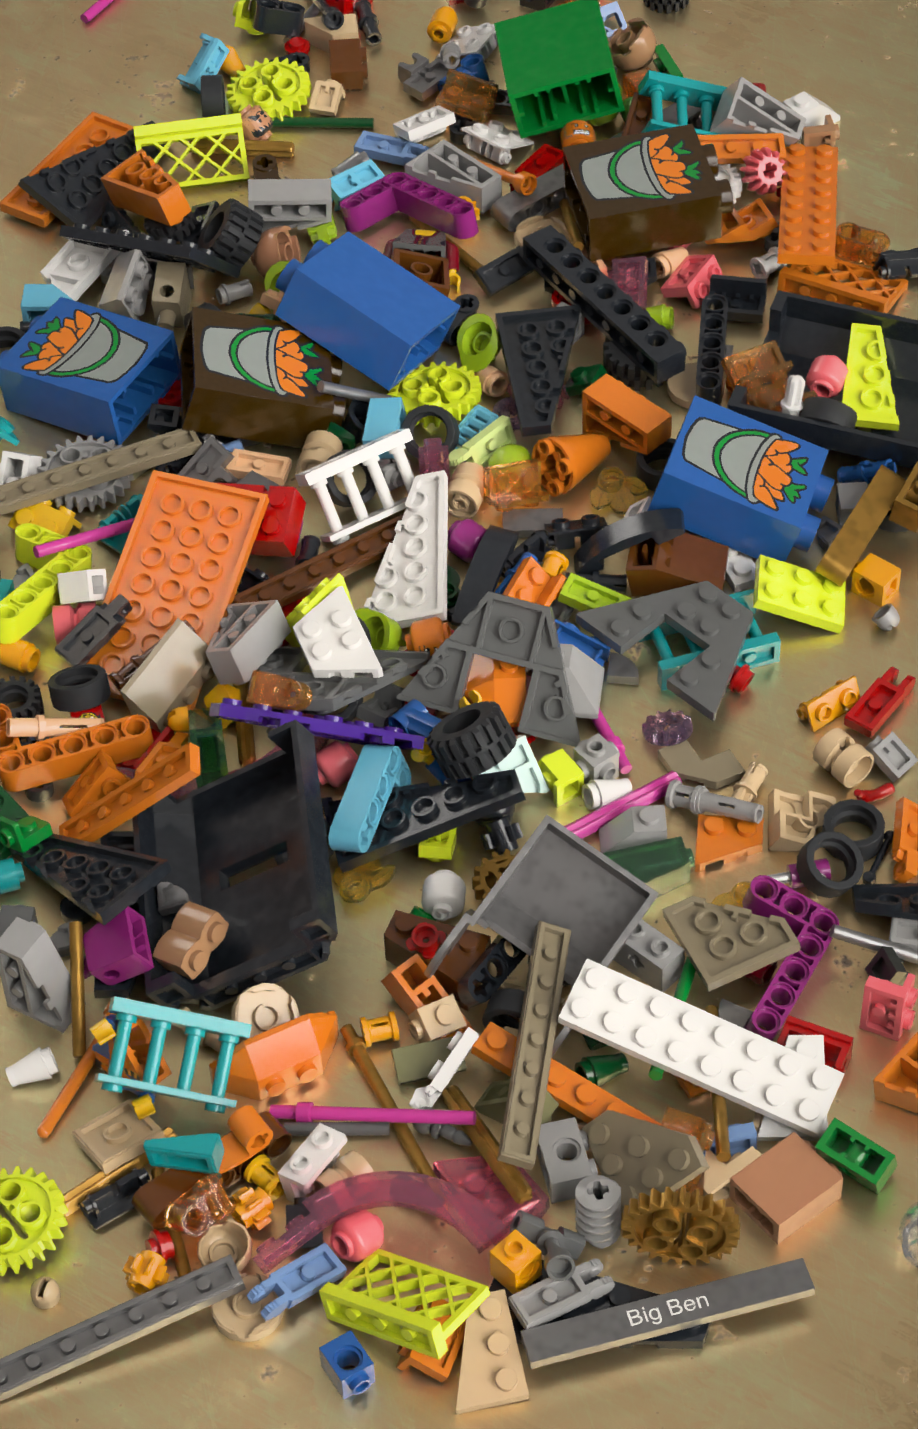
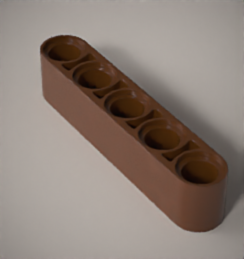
M261 1112L259 1115L273 1131V1138L256 1155L222 1174L170 1168L140 1187L134 1194L131 1203L153 1229L161 1230L242 1180L246 1167L257 1156L265 1154L270 1161L280 1156L290 1146L292 1135L270 1112Z

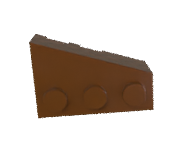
M395 910L384 933L385 958L398 967L418 953L428 967L432 959H425L418 951H410L406 947V940L411 937L413 929L419 923L427 922L434 925L438 931L445 932L447 938L455 926ZM466 929L450 954H446L434 976L447 994H453L455 1000L460 1003V1007L469 1012L471 1007L465 1005L458 996V983L489 947L491 936ZM424 939L423 942L428 943L429 939ZM481 982L474 984L475 989L473 990V992H475L477 987L481 985Z

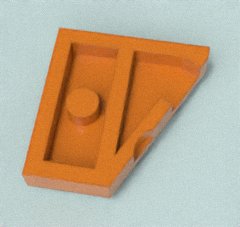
M698 814L695 872L704 871L707 864L722 860L723 864L735 861L741 856H751L762 852L764 818L757 824L731 817Z

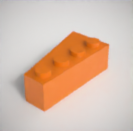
M143 149L137 151L100 178L114 206L165 225L173 226L183 221L184 216L192 211L179 183L167 172L165 173L159 164L156 165L153 158L147 156Z

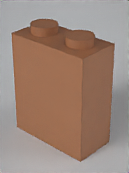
M793 1132L730 1178L729 1198L778 1245L841 1198L843 1177L834 1164L827 1163L816 1152L811 1142L803 1140L798 1134Z

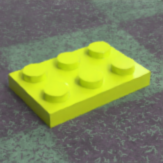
M760 554L755 564L753 607L840 634L844 627L846 581L840 587L815 571Z

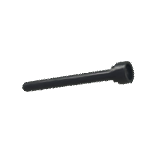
M312 0L322 12V22L328 29L337 30L343 25L344 15L337 7H330L325 0Z

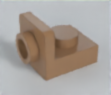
M831 114L825 115L824 125L804 127L801 144L805 147L823 144L835 147L836 140L840 139L838 124H834Z

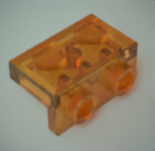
M776 340L725 357L721 361L732 389L734 390L736 385L747 387V393L759 389L763 383L768 381L776 384L785 380L788 377V372L794 366L791 360L785 362Z

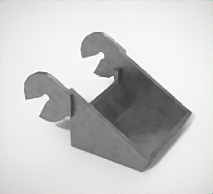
M546 815L477 910L470 909L463 915L429 963L424 975L429 979L434 975L446 954H450L469 924L471 926L479 924L484 929L491 928L531 956L535 926L540 920L571 930L564 981L572 986L570 989L572 990L586 959H590L607 968L609 967L659 893L549 815ZM564 1026L555 1039L552 1057L572 1031L571 1028Z

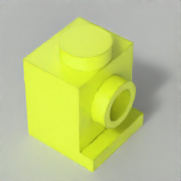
M563 748L552 754L544 755L538 761V766L547 786L554 794V804L557 807L582 795L584 772Z

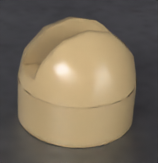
M42 1276L36 1279L31 1286L30 1294L32 1302L36 1307L50 1309L59 1302L61 1293L59 1285L54 1279ZM45 1287L43 1297L39 1296L42 1288Z

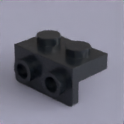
M711 275L709 295L720 294L727 299L728 320L763 323L767 300L766 279Z

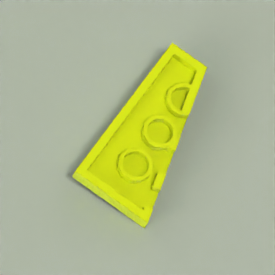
M852 323L846 366L848 373L845 378L842 403L850 406L857 413L858 418L855 427L899 431L900 424L891 388V376L886 361L887 355L881 326Z

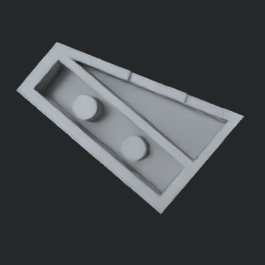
M741 76L723 91L710 132L719 134L783 133L785 147H789L800 140L806 118Z
M444 139L405 164L406 174L457 197L466 196L472 201H476V208L480 209L481 214L491 209L495 201L502 197L501 175Z
M248 179V208L263 217L262 233L269 228L285 225L291 229L297 227L298 230L332 222L331 179Z
M278 600L228 605L226 608L228 616L220 621L222 629L220 632L214 633L205 652L219 684L234 683V685H242L251 679V675L266 663L270 654L283 644L282 641L292 632Z
M16 917L0 937V977L7 1006L64 1033L72 1022L70 974L46 930L36 922H28Z

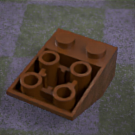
M684 533L659 545L653 538H650L630 547L626 574L632 596H647L703 581H709L723 591L729 546Z

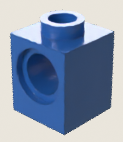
M351 1330L319 1347L321 1367L343 1400L353 1394L359 1395L365 1392L371 1384L376 1382L374 1363ZM348 1365L356 1366L352 1370L342 1369L343 1367Z

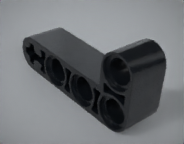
M250 0L249 13L252 27L255 30L285 36L300 35L305 8L302 5L278 0Z

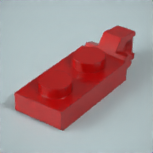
M544 144L515 170V174L525 171L535 175L537 178L563 164V151ZM510 184V192H512L515 189L512 186V184Z

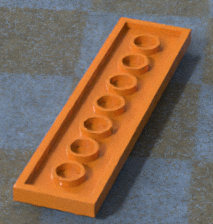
M799 143L791 144L789 147H785L786 163L782 170L788 173L782 176L777 264L834 266L838 147L825 144L808 147Z

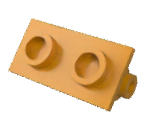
M853 675L844 681L838 680L834 686L822 692L819 697L816 696L807 702L799 704L796 713L801 720H809L812 732L817 731L848 712L861 698L856 676Z

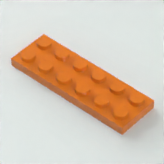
M91 112L27 176L31 177L38 174L42 169L54 167L60 164L62 160L89 148L101 146L109 139L121 137L127 131L132 130L133 126L99 113ZM18 185L0 201V210L2 212L46 228L56 218L53 213Z

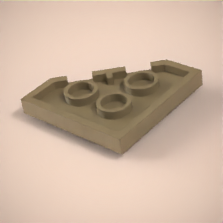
M691 896L662 909L666 922L681 947L685 949L687 957L708 992L800 951V942L783 917L771 915L770 918L752 914L750 909L725 904L722 907L706 903L705 898Z
M612 1110L605 1111L582 1127V1130L587 1134L588 1144L601 1175L616 1181L621 1187V1220L624 1205H629L630 1198L638 1199L640 1192L650 1196L652 1188L663 1193L666 1186L675 1192L709 1169L696 1136L675 1131Z

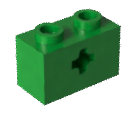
M835 1117L815 1146L816 1152L827 1163L834 1164L839 1171L879 1195L897 1167L894 1154Z

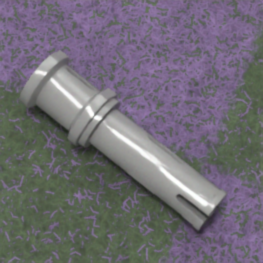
M672 780L668 785L665 795V803L668 808L682 807L690 809L693 814H702L706 811L757 824L761 822L764 814V807L761 804L710 793L705 786L691 787L683 785L680 780Z

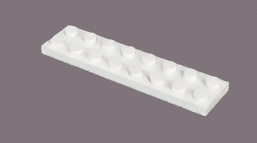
M586 959L558 1017V1023L815 1139L819 1134L845 1074L590 959Z

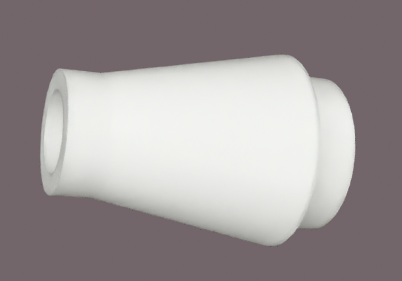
M628 778L592 779L588 784L583 785L582 797L585 806L589 810H597L633 790Z
M38 1047L13 1065L5 1068L11 1086L15 1087L20 1084L52 1079V1075L58 1073L59 1068L50 1047L44 1049Z

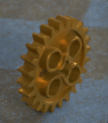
M666 1186L663 1193L652 1188L650 1196L640 1192L638 1199L630 1198L629 1205H624L621 1230H623L622 1237L628 1238V1245L637 1246L638 1253L648 1251V1258L650 1259L661 1256L663 1263L668 1262L670 1259H675L676 1264H682L683 1260H688L690 1264L696 1265V1260L699 1259L708 1264L710 1263V1257L721 1260L722 1253L731 1254L732 1247L737 1248L738 1240H740L741 1223H739V1215L734 1214V1207H725L724 1199L713 1201L714 1194L712 1193L700 1196L699 1189H695L692 1193H686L684 1187H680L678 1192H673L670 1187Z

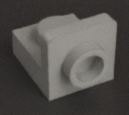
M891 732L885 739L878 735L865 747L873 755L874 762L893 783L918 761L916 756L894 732Z

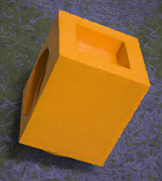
M869 553L862 562L858 561L851 571V592L882 607L899 590L901 569Z
M516 1229L489 1251L490 1275L512 1294L527 1288L542 1275V1251Z

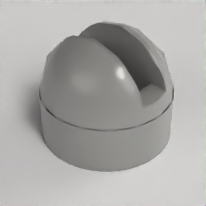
M888 603L876 611L872 621L880 629L890 631L893 627H897L900 622V616L893 605Z

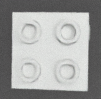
M489 22L473 27L465 25L456 31V35L449 41L459 46L460 56L478 53L483 56L484 61L498 46L495 26Z
M489 120L488 123L483 124L474 123L473 126L462 127L461 129L468 133L463 138L466 148L480 155H485L486 158H490L501 165L504 163L508 164L511 161L512 155L509 154L511 149L534 145V141L530 139H521L519 131L509 130L504 127L502 122L496 120Z

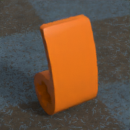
M251 1105L240 1107L228 1119L227 1125L231 1132L221 1138L224 1146V1156L218 1174L225 1173L247 1161L264 1149L273 1138V1131Z

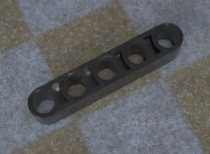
M710 294L703 298L696 372V396L721 406L728 301L720 294Z

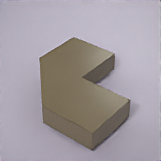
M687 739L658 750V758L668 773L675 771L683 782H686L688 779L704 783L705 787L717 790L741 780L745 774V770L730 749L704 760L699 758Z

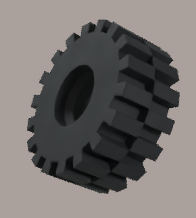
M605 337V342L603 343V367L610 376L623 382L627 387H634V391H640V387H645L646 391L652 390V385L654 384L657 387L663 385V382L656 384Z

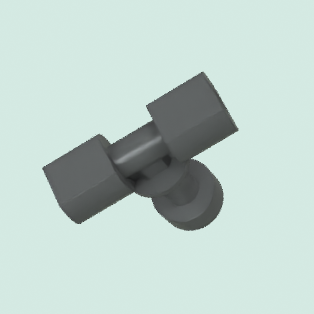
M518 1210L510 1224V1233L516 1229L531 1243L536 1244L537 1248L542 1251V1255L545 1256L544 1267L552 1280L564 1281L569 1279L575 1271L574 1260H578L586 1245L585 1236L562 1226H559L558 1230L545 1226L542 1218Z

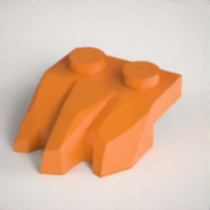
M758 198L739 211L733 208V212L722 214L721 238L706 240L705 242L709 245L755 241L758 238L770 235L773 229L779 225L762 199Z

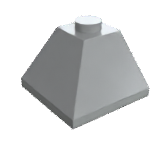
M560 644L575 717L598 719L605 673L604 667L573 644Z

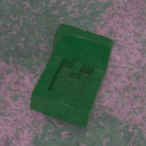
M601 363L587 367H577L570 373L564 390L569 397L580 395L584 389L604 376L607 371Z

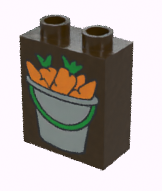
M693 124L563 147L564 191L591 262L721 238L722 214L733 212V194L727 179L716 181L715 177L718 176L719 167L715 147L712 143L701 145Z
M192 307L180 347L182 430L303 448L309 433L316 430L327 431L330 422L336 423L340 427L342 426L345 414V397L318 392L317 384L321 380L339 384L343 361L335 354H330L329 350L287 322Z

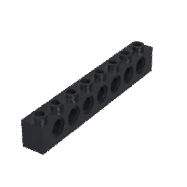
M549 225L523 238V260L571 305H580V313L656 384L685 371L687 355L685 346L671 336L663 325H659L650 316L648 311L636 304L629 294L624 293L613 279L608 278L601 272L595 263L589 261L581 250L575 248L562 233H559Z

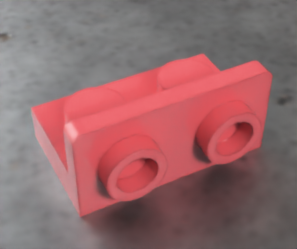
M714 254L686 256L660 290L664 298L677 297L680 299L687 297L692 309H699L703 298L710 293L711 275H723Z
M908 973L903 986L869 975L864 987L859 1028L899 1041L903 1030L909 1031L915 1018L916 1011L911 1009H913L918 997V989L914 988L916 975Z

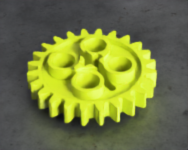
M278 57L273 62H269L268 58H265L264 63L261 64L255 60V66L253 67L246 64V71L237 70L238 77H231V84H227L228 91L226 92L229 109L233 110V114L240 113L249 104L252 107L259 105L273 121L274 117H278L281 122L284 115L293 117V110L301 111V105L308 104L307 98L311 97L310 90H312L309 74L305 72L304 66L298 67L297 61L289 64L288 58L279 62Z
M443 361L440 366H436L434 362L430 363V367H425L421 364L419 366L420 369L411 372L387 393V395L392 397H402L406 415L416 407L434 405L449 411L458 421H461V414L467 415L470 409H473L477 403L482 401L481 382L479 376H475L474 370L467 371L466 365L458 368L456 362L447 366L446 361ZM427 416L420 419L416 425L421 422L424 428H427L430 423H434L435 427H439L440 422L443 421L436 416Z
M16 1166L10 1175L5 1168H2L0 1172V1205L10 1219L17 1223L21 1231L28 1237L23 1240L16 1233L10 1222L0 1214V1276L5 1275L8 1267H11L15 1274H19L20 1265L24 1263L29 1269H32V1259L35 1257L45 1261L43 1251L45 1249L56 1250L52 1239H62L64 1235L59 1227L68 1225L64 1214L68 1213V1208L64 1203L65 1197L53 1179L49 1180L45 1172L42 1171L37 1175L33 1167H30L25 1174H23L19 1166Z

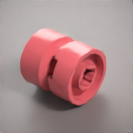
M96 601L78 603L77 608H73L70 604L52 606L57 645L97 605Z

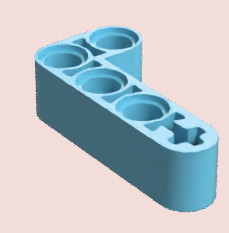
M366 744L362 748L329 830L328 839L332 850L358 853L367 852L393 787L411 785V772L398 746Z

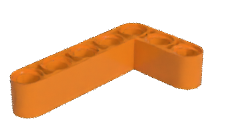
M0 703V780L3 788L9 792H20L82 774L100 750L110 755L114 764L139 758L154 742L149 720L143 715L136 714L21 746L19 737H7L6 720L13 717L9 707Z

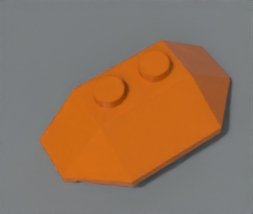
M474 654L464 693L467 701L473 704L468 693L471 690H476L482 697L481 702L494 701L498 703L510 726L519 727L527 696L526 667Z
M335 1011L302 1015L244 1040L235 1046L226 1093L262 1101L269 1097L278 1096L285 1090L301 1083H308L323 1074L339 1037L338 1020ZM218 1060L209 1064L212 1086Z

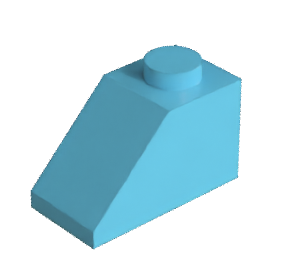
M25 284L21 301L23 321H32L35 317L44 315L60 297L73 299L53 284Z

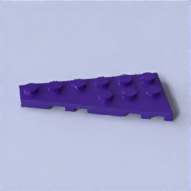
M223 698L222 703H211L209 716L275 729L296 719L313 736L349 743L398 746L400 750H422L424 747V736L403 733L404 729L396 727H373V723L364 721H344L343 723V717L333 715H314L313 718L304 717L302 712L284 709L283 713L272 711V706L253 704V708L241 706L242 701L230 698Z

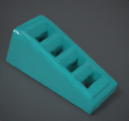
M218 1133L145 1140L143 1145L151 1166L218 1174L224 1156V1146Z

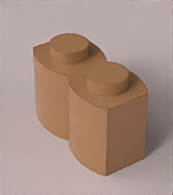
M188 901L176 914L171 929L158 941L153 958L164 969L174 971L193 980L206 967L211 951L217 948L225 938L229 923L217 911Z

